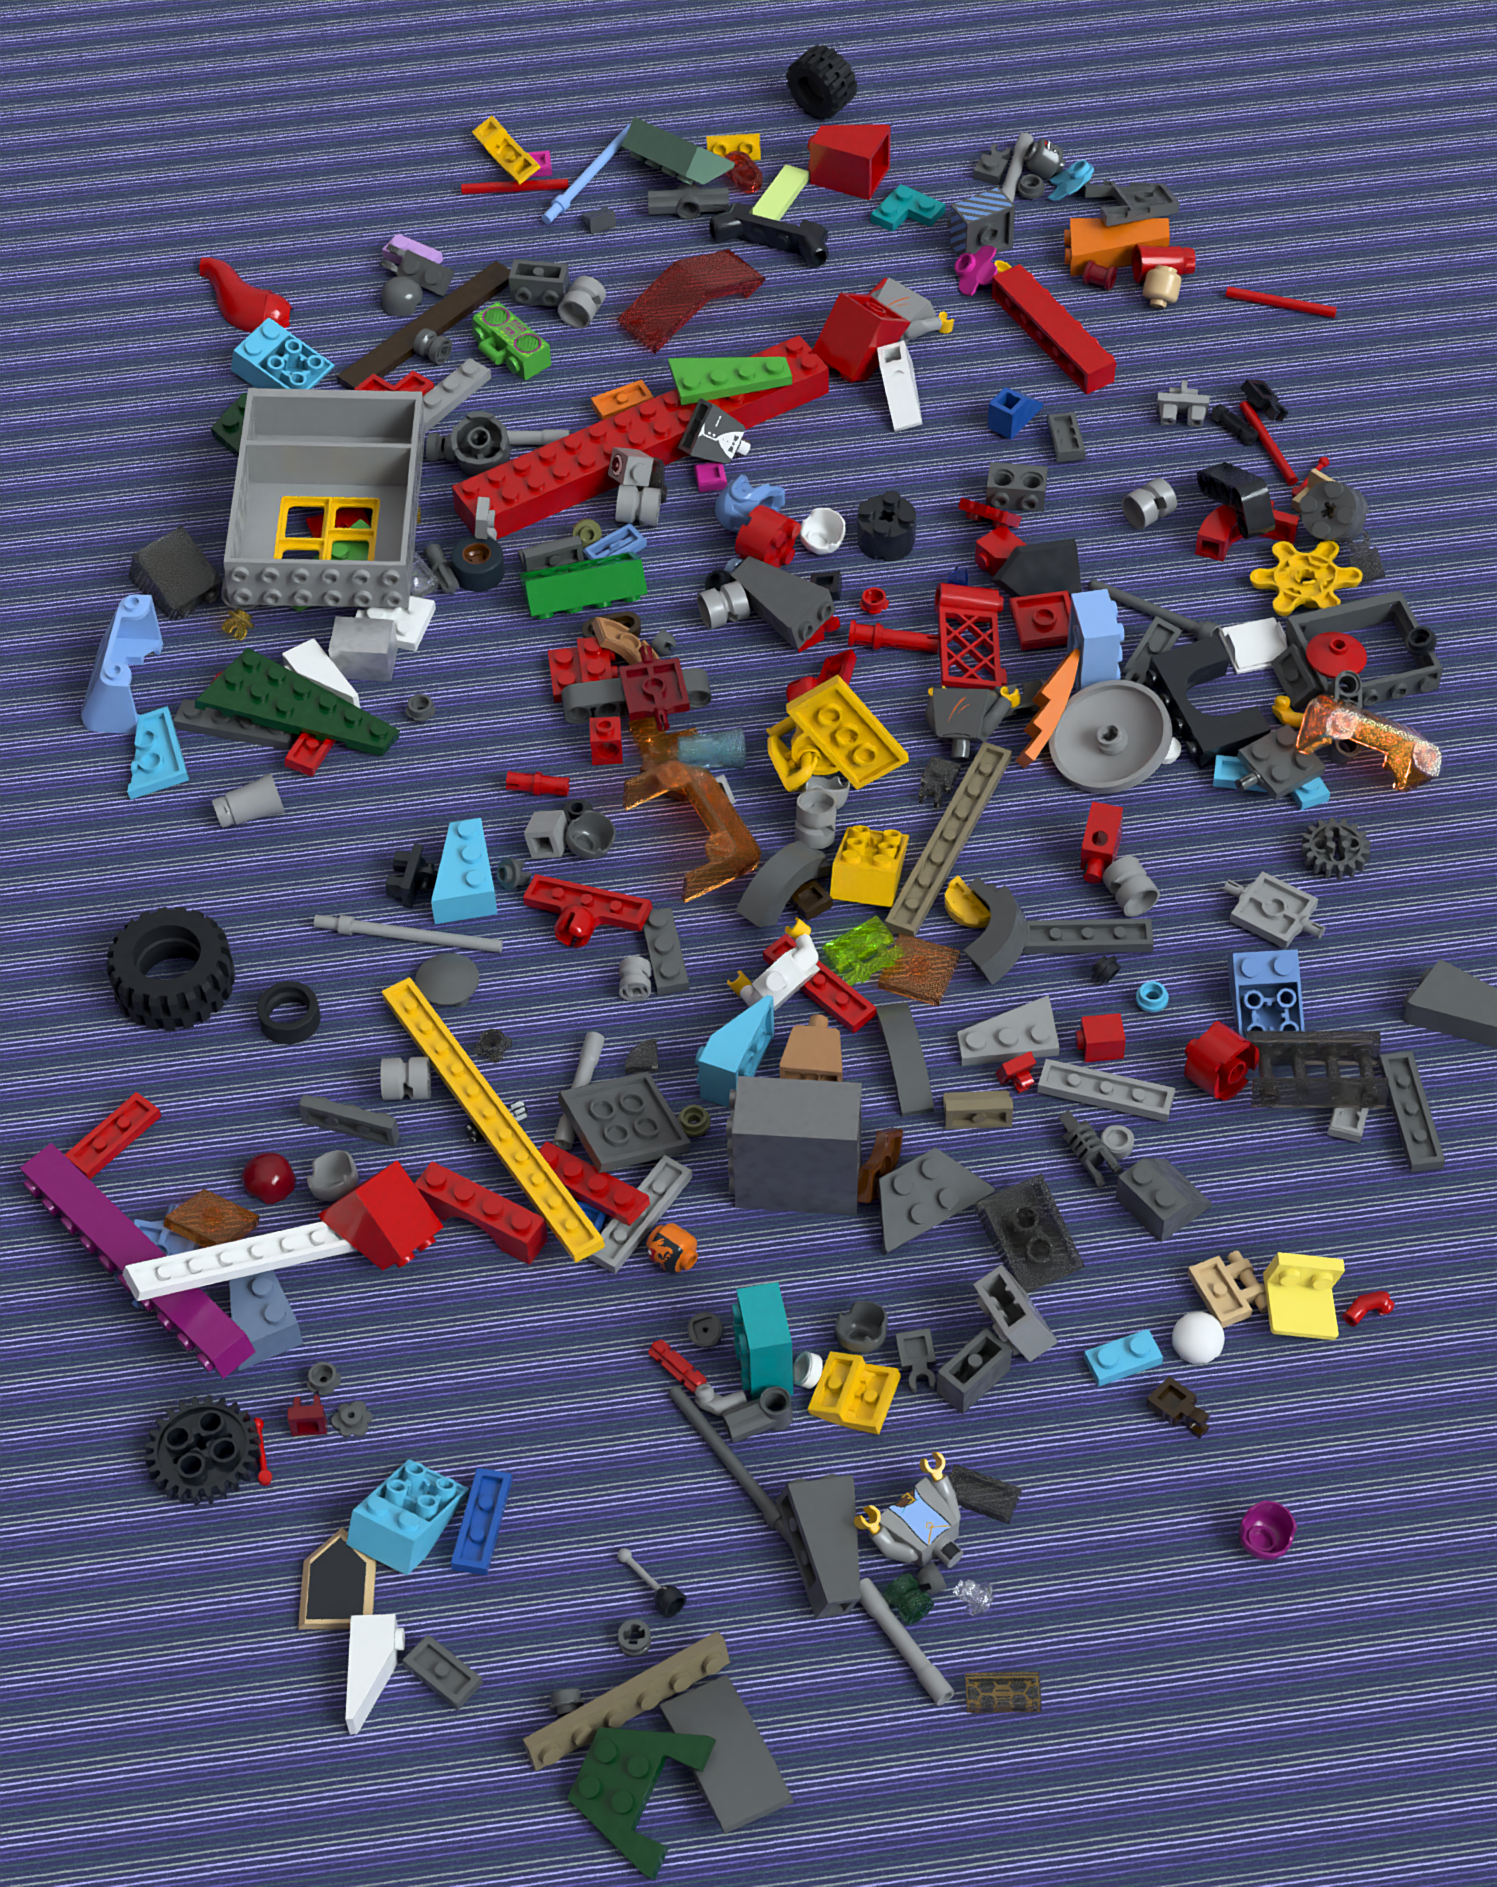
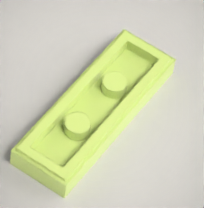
M785 164L754 206L753 214L779 221L809 181L810 172Z

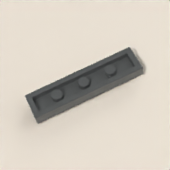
M183 699L173 720L175 729L284 750H290L296 734L254 724L251 718L235 714L233 718L221 715L222 711L208 707L205 711L195 709V701Z
M1151 918L1027 921L1028 932L1024 954L1153 952L1154 943Z
M1413 1051L1380 1055L1379 1067L1410 1172L1444 1168L1445 1158Z

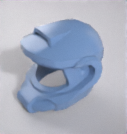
M741 474L735 480H731L715 501L717 521L725 529L738 533L742 524L748 526L752 519L748 516L749 513L763 499H765V506L779 511L780 507L785 504V490L782 487L770 486L769 484L752 488L748 482V477Z

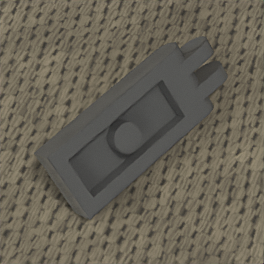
M1156 616L1122 671V673L1126 674L1124 680L1132 681V679H1135L1136 683L1149 687L1146 670H1148L1151 656L1172 650L1182 630Z

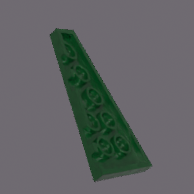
M248 647L195 700V709L205 711L208 707L222 711L221 715L233 718L235 714L251 718L254 724L297 735L302 731L316 735V740L324 741L329 738L345 742L348 748L383 756L399 739V729Z

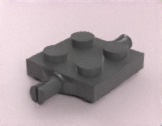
M1286 724L1240 749L1237 758L1247 768L1248 774L1235 781L1237 789L1239 788V791L1243 792L1256 784L1265 789L1276 801L1323 775L1326 766L1314 752L1327 745L1325 737L1323 738V735L1319 734L1317 737L1306 742L1299 737L1289 724Z

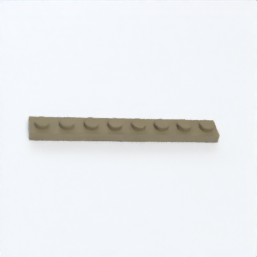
M987 742L982 743L885 920L884 929L912 939L915 938L1012 759V751Z

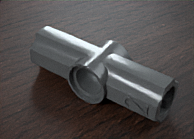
M685 183L680 185L677 190L648 191L649 215L678 214L681 218L690 220L704 212H726L729 207L728 188L699 189L695 184Z

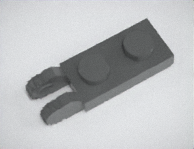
M388 244L387 250L395 255L403 256L400 267L391 261L383 259L380 263L381 266L396 272L398 276L410 277L422 287L445 296L454 275V270L410 250L405 251Z

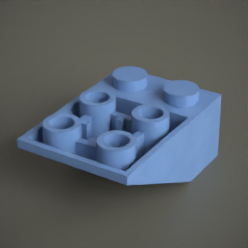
M1298 949L1232 953L1227 959L1230 996L1237 1033L1250 1041L1259 1050L1306 1047Z

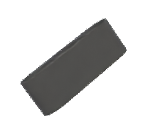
M1350 670L1339 673L1327 686L1326 691L1327 755L1332 762L1339 765L1350 762L1361 751L1363 744L1362 681L1358 674ZM1339 683L1347 685L1350 693H1344L1339 688ZM1339 712L1345 713L1349 717L1350 723L1342 721L1339 717ZM1339 742L1346 743L1350 748V753L1341 750Z

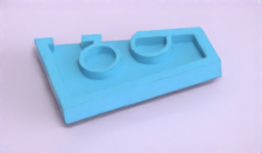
M168 706L139 715L134 744L136 747L135 759L131 764L132 779L131 783L128 784L127 791L130 799L189 781Z

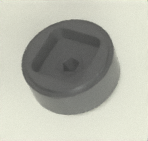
M700 1312L689 1321V1338L699 1347H713L723 1337L724 1327L721 1320L710 1312Z

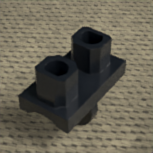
M414 844L411 852H395L393 858L394 872L405 874L404 877L388 875L385 884L387 895L402 898L403 907L413 908L418 889L422 893H427L428 889H434L438 872L434 870L435 865L432 863L426 864V861L421 857L424 848L420 844Z

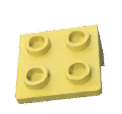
M1281 1252L1276 1254L1263 1272L1270 1329L1273 1334L1335 1340L1338 1337L1332 1288L1345 1272L1343 1259Z

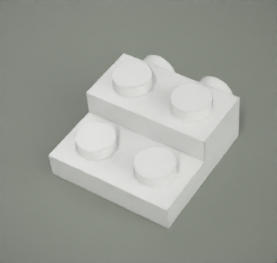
M410 596L409 608L365 607L364 610L359 609L355 617L394 620L398 648L417 651L436 606L433 600Z

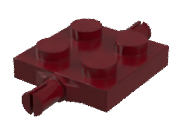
M646 645L647 655L644 646L639 649L642 661L634 665L619 667V676L629 720L655 717L657 730L662 732V722L664 731L670 728L667 715L690 711V702L679 658L654 659L651 646Z

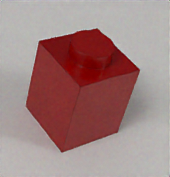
M1120 1013L1081 1017L1080 1030L1075 1031V1043L1077 1050L1083 1051L1085 1062L1124 1059L1126 1038Z

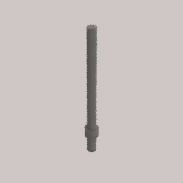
M678 1385L674 1386L668 1395L764 1513L763 1519L772 1530L776 1529L791 1547L777 1504H774L681 1387Z

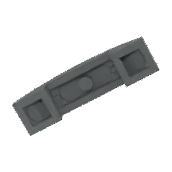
M907 1002L877 1007L876 1019L881 1037L884 1038L891 1065L901 1116L933 1112L934 1104L926 1063L918 1032Z

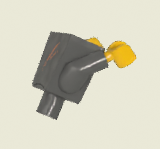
M942 686V688H929L928 694L930 698L924 716L937 738L952 743L951 758L968 760L970 743L987 742L989 735H992L1009 709L1020 704L1019 690L1015 689V692L1009 695L1008 687L1004 686L1000 689L1001 697L998 698V695L989 689H951Z

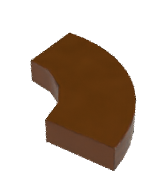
M892 1127L876 1131L875 1145L871 1156L866 1164L859 1168L857 1202L869 1203L877 1198L876 1181L896 1168L902 1146L903 1129Z

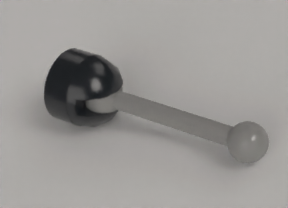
M622 1548L618 1551V1560L622 1563H627L656 1592L654 1596L655 1606L666 1618H671L681 1611L687 1601V1597L678 1588L672 1585L661 1587L632 1558L629 1549Z

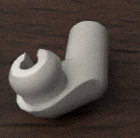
M701 1384L695 1390V1402L698 1407L717 1416H722L721 1413L747 1403L742 1390L724 1397L714 1393V1389L709 1384Z

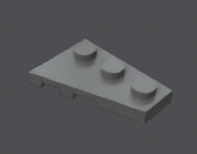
M1049 995L958 1031L957 1043L961 1065L1010 1061L1031 1051L1034 1058L1058 1056L1060 1047Z

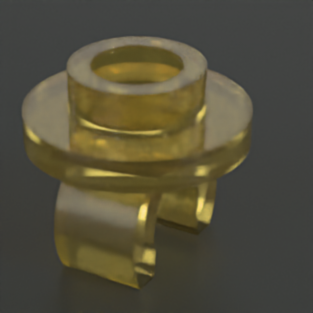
M239 608L236 609L235 613L229 610L227 614L232 618L227 619L223 623L222 630L230 634L232 629L237 626L233 637L242 641L246 637L247 627L253 629L255 626L250 622L253 617Z

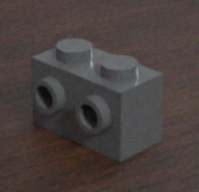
M514 259L509 274L511 303L558 307L570 288L568 264Z
M985 1328L975 1338L969 1340L958 1354L941 1366L937 1373V1393L964 1414L1011 1370L1012 1348L989 1329Z

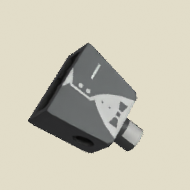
M700 398L677 448L695 457L728 464L731 462L734 453L742 457L748 453L750 441L742 438L745 432L744 425L716 405Z

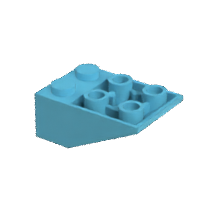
M267 318L233 350L231 371L257 388L312 389L335 365L271 318Z
M408 1459L352 1511L346 1545L408 1575L427 1557L467 1496L469 1488L426 1468L420 1463Z

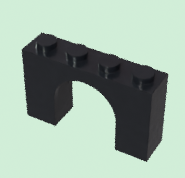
M1217 635L1153 655L1150 658L1148 670H1146L1149 685L1155 687L1159 698L1172 718L1175 732L1178 735L1181 734L1186 743V751L1189 757L1195 759L1200 769L1215 764L1216 755L1237 757L1240 749L1270 734L1271 731L1258 706L1227 716H1210L1198 711L1189 702L1186 696V692L1198 684L1226 676L1230 657Z

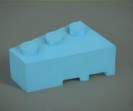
M481 818L451 822L449 824L431 900L435 924L497 914L495 892Z

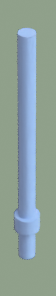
M628 124L563 194H559L551 202V207L542 216L544 223L550 224L559 214H563L570 207V202L622 147L631 124Z

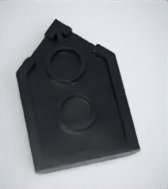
M1075 538L1016 546L990 581L1013 598L1067 590L1071 599V594L1082 592Z

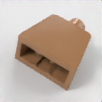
M819 1014L812 1015L809 1018L808 1026L796 1025L792 1028L780 1061V1078L843 1082L840 1031L836 1028H828L827 1017Z

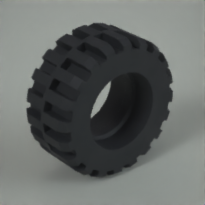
M175 906V910H168L167 907L157 908L158 911L154 913L147 911L140 914V919L136 921L132 919L124 925L125 930H120L113 938L114 944L109 946L107 952V973L120 1010L124 1015L130 1016L131 1020L138 1025L146 1023L147 1028L154 1030L163 1027L165 1031H176V1027L184 1026V1029L194 1027L193 1023L205 1022L211 1018L210 1013L213 1011L217 1013L224 1006L223 1000H227L233 991L232 985L235 983L234 963L226 934L222 928L218 927L215 920L208 916L204 918L202 912L193 909L191 912H188L185 907ZM187 958L197 962L191 970L177 978L157 980L145 976L153 966L167 959Z

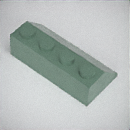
M636 117L633 118L622 143V147L631 151L630 157L643 163L645 158H647L645 164L660 170L662 165V172L676 177L677 173H679L677 179L692 185L693 181L704 185L729 171L735 165L734 162Z

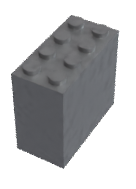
M738 1076L737 1088L730 1089L729 1110H731V1113L726 1123V1138H728L727 1157H729L728 1176H730L729 1194L735 1195V1208L857 1215L858 1176L861 1166L862 1083Z

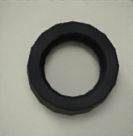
M294 981L276 983L266 989L258 1000L256 1009L261 1030L268 1039L278 1044L291 1045L303 1042L311 1037L319 1027L321 1015L317 997L312 989L305 984ZM297 1002L308 1008V1012L304 1017L296 1022L285 1024L277 1023L270 1019L271 1012L284 1003Z

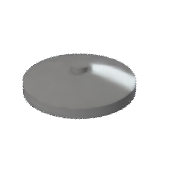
M1128 680L1099 682L1082 689L1067 701L1065 710L1049 738L1050 754L1060 774L1073 786L1087 792L1100 794L1124 791L1146 780L1164 761L1172 741L1171 719L1162 700L1148 687Z

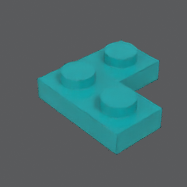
M900 184L871 213L870 222L891 232H894L908 217L931 227L945 213L946 204Z

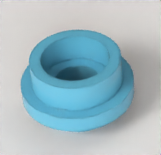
M1146 982L1136 992V1003L1144 1011L1159 1012L1168 1004V992L1159 982Z

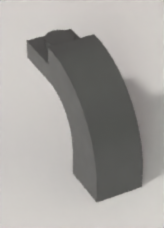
M801 841L785 846L774 854L752 879L737 906L736 912L759 928L776 925L792 894L810 879L830 876L833 863L825 859L826 855L823 852L810 848Z
M977 877L969 884V887L991 912V918L982 935L963 951L974 968L991 985H994L1019 959L1027 940V921L1023 911L1006 885L998 890L993 883L987 886Z

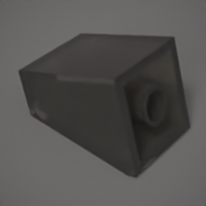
M183 526L134 553L128 576L131 582L144 595H152L154 605L171 621L179 617L182 619L187 618L195 612L197 606L204 602L210 604L220 596L223 584L221 577Z

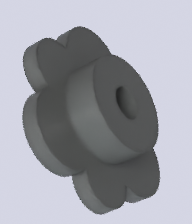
M355 1401L351 1405L341 1404L338 1408L339 1413L333 1415L331 1419L332 1426L340 1430V1434L343 1437H349L352 1434L355 1436L365 1435L368 1431V1423L373 1419L372 1414L367 1411L365 1403Z

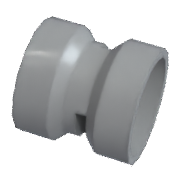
M638 956L623 959L619 964V976L621 977L619 995L629 1001L645 1000L651 994V981L649 980L651 976V963L647 959Z

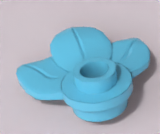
M1086 160L1077 161L1069 169L1049 180L1050 183L1058 187L1048 196V199L1053 201L1060 200L1067 194L1071 195L1078 191L1084 183L1091 179L1094 172L1092 164L1087 163Z

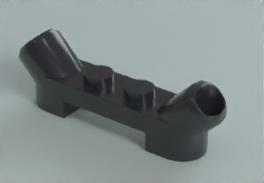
M742 203L731 204L725 213L712 216L709 221L710 234L717 243L736 238L798 254L803 257L806 264L811 268L823 265L828 259L829 251L825 245L829 237L828 232L822 225L803 219L800 226L757 216L753 214V206Z

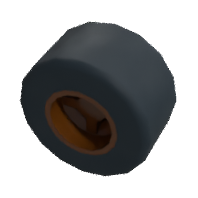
M475 536L467 537L459 541L451 552L452 571L459 586L465 590L474 592L487 591L497 586L505 575L503 549L497 541L490 537H487V539H476Z

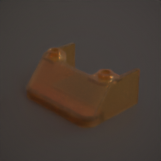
M671 760L624 781L623 808L627 811L669 790L677 791L682 789L711 833V836L705 843V854L710 862L684 874L682 900L686 903L755 870L760 863L761 849L709 770Z

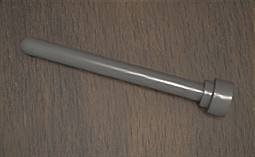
M1096 579L1088 583L1091 591L1107 589L1110 599L1153 617L1157 616L1174 626L1194 634L1198 641L1219 635L1220 625L1207 620L1206 622L1200 621L1198 623Z

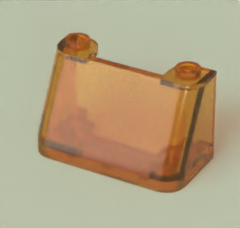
M1319 695L1308 703L1294 750L1310 755L1318 745L1328 746L1332 743L1333 739L1340 741L1349 739L1386 754L1382 768L1393 773L1395 782L1392 788L1405 793L1438 777L1442 764L1441 751L1434 743L1414 728L1330 695Z

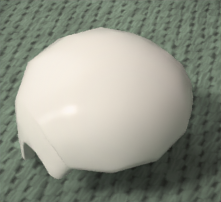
M830 508L813 509L811 514L801 524L800 541L809 551L818 555L832 553L841 545L846 532L845 520L838 512Z
M1201 1311L1187 1313L1175 1324L1172 1331V1346L1181 1359L1192 1364H1204L1212 1361L1222 1352L1225 1340L1224 1330L1220 1322L1213 1315Z

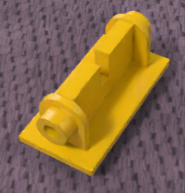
M760 133L706 136L707 150L732 162L761 160Z

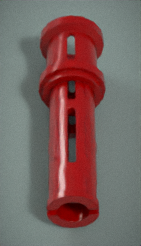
M851 620L848 647L856 644L872 646L873 650L881 649V647H891L938 654V634L883 628L884 625H881V623H876L873 626L858 624L856 620Z

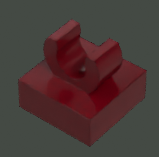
M314 1395V1403L310 1406H302L300 1396H295L293 1400L294 1407H288V1423L292 1437L327 1434V1418L323 1404L321 1405L318 1395Z

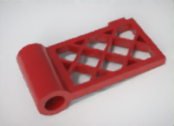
M938 583L934 597V610L937 612L941 686L994 690L995 686L1007 684L1006 669L1001 668L997 613L1001 614L1003 610L1004 598L999 596L998 589ZM946 618L956 619L962 626L955 631L946 623ZM976 622L990 623V630L983 634L974 624ZM965 630H968L977 638L971 645L960 636ZM952 640L964 649L957 655L947 647V644ZM980 644H984L991 651V655L986 659L975 649ZM967 654L979 663L973 669L961 660ZM955 664L965 675L962 677L949 676L948 669ZM984 668L993 676V681L983 680L976 673Z

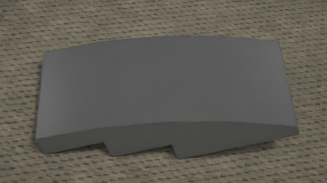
M727 1675L659 1704L662 1716L672 1733L707 1735L717 1740L703 1772L692 1767L689 1768L693 1773L697 1788L724 1834L794 1803L758 1728Z

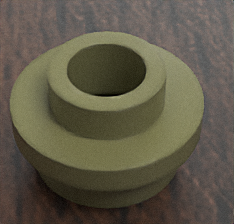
M699 1105L685 1107L677 1119L689 1137H698L705 1134L711 1125L710 1115ZM693 1121L698 1122L697 1124H690Z

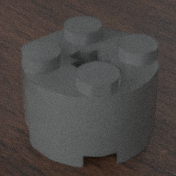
M483 411L468 413L466 418L461 420L457 426L456 424L454 425L450 437L456 462L466 475L474 477L510 460L512 451L507 429L492 413Z
M1325 481L1316 484L1307 492L1306 496L1302 497L1299 505L1302 522L1308 532L1319 539L1337 543L1354 540L1361 534L1364 529L1362 527L1366 521V514H1369L1367 501L1362 493L1349 485L1337 481Z

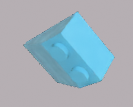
M766 995L712 1034L705 1047H700L695 1064L699 1066L696 1082L700 1084L701 1099L729 1107L730 1089L737 1088L738 1076L754 1077L774 1037L773 996Z

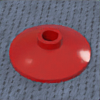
M1325 632L1316 635L1309 641L1306 648V659L1311 668L1317 673L1334 679L1339 673L1346 670L1359 674L1366 665L1367 653L1364 646L1354 637L1341 632Z

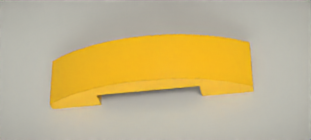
M492 115L472 131L473 135L488 153L519 185L541 168L510 137L504 127Z

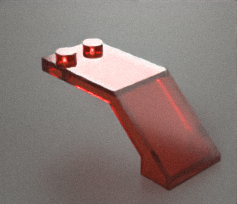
M730 249L677 260L616 320L620 326L656 354L709 299L739 292L747 299L766 279Z

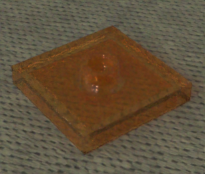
M900 933L878 980V988L939 1006L960 959V951Z
M203 1189L166 1215L163 1226L206 1248L241 1239L258 1226L260 1216Z

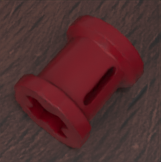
M1089 260L1084 270L1083 284L1089 285L1093 283L1105 287L1107 291H1111L1116 281L1117 267L1111 266L1108 268L1097 265L1094 260Z

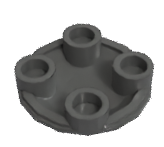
M442 953L429 958L421 965L416 974V986L429 1003L437 1005L466 1006L470 1001V996L474 994L479 985V971L475 963L466 956L456 953Z

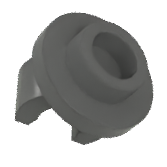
M504 858L497 868V878L505 889H514L517 885L524 886L528 884L532 874L531 872H521L525 864L524 861Z

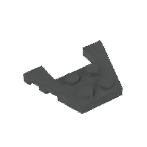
M1089 180L1079 189L1085 198L1112 196L1120 205L1100 207V219L1105 226L1154 217H1166L1170 214L1179 213V201L1165 184L1130 182V187L1117 186L1114 181L1103 180V185H1090Z

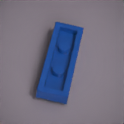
M483 1468L476 1469L451 1560L452 1570L488 1575L513 1481L512 1473Z

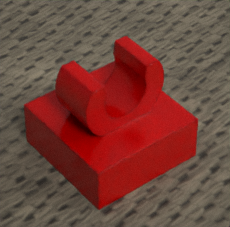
M1031 1051L1003 1063L995 1074L1001 1085L1012 1080L1013 1086L1019 1094L1030 1089V1085L1034 1084V1080L1029 1072L1037 1062Z

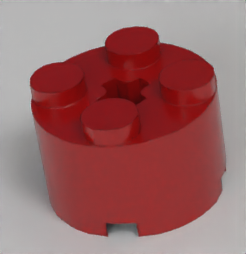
M758 505L748 515L752 518L748 526L742 524L735 542V553L740 555L738 557L745 560L748 556H751L777 568H780L783 564H790L795 555L793 546L796 537L801 531V524L770 507Z
M1216 1021L1199 1039L1194 1038L1187 1044L1184 1051L1185 1055L1188 1056L1185 1063L1184 1076L1212 1097L1220 1098L1223 1101L1229 1100L1236 1096L1248 1083L1249 1080L1244 1077L1249 1068L1255 1071L1259 1061V1049L1227 1025Z

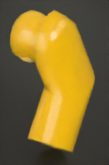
M1280 695L1274 699L1272 713L1283 725L1289 724L1291 727L1310 730L1312 714L1294 712L1290 708L1291 700L1287 696Z

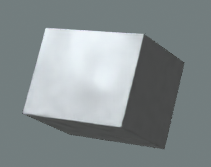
M336 616L328 652L331 661L346 679L391 681L398 651L394 620Z

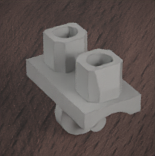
M1181 380V388L1170 387L1169 393H1158L1156 413H1159L1160 424L1174 425L1176 424V415L1185 414L1188 415L1187 425L1190 427H1202L1204 418L1208 415L1210 396L1198 395V389L1187 388V380Z

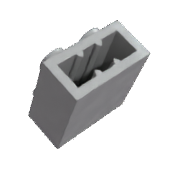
M1002 1264L973 1284L980 1294L976 1299L978 1305L987 1317L990 1316L994 1322L992 1327L1003 1342H1006L1012 1348V1352L1015 1355L1021 1352L1031 1362L1058 1343L1026 1291Z

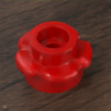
M877 587L866 589L862 594V601L859 602L860 608L872 615L880 614L882 610H886L889 606L886 593Z

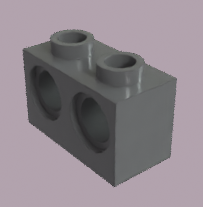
M990 462L986 505L993 508L1044 512L1048 466Z

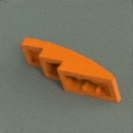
M1077 648L1062 660L1031 700L1040 709L1023 730L1032 738L1015 760L1023 768L1027 767L1037 758L1051 737L1065 710L1075 681L1081 653Z

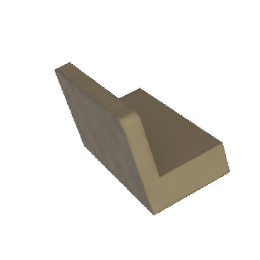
M1007 1090L943 1094L945 1130L1012 1127L1013 1101Z

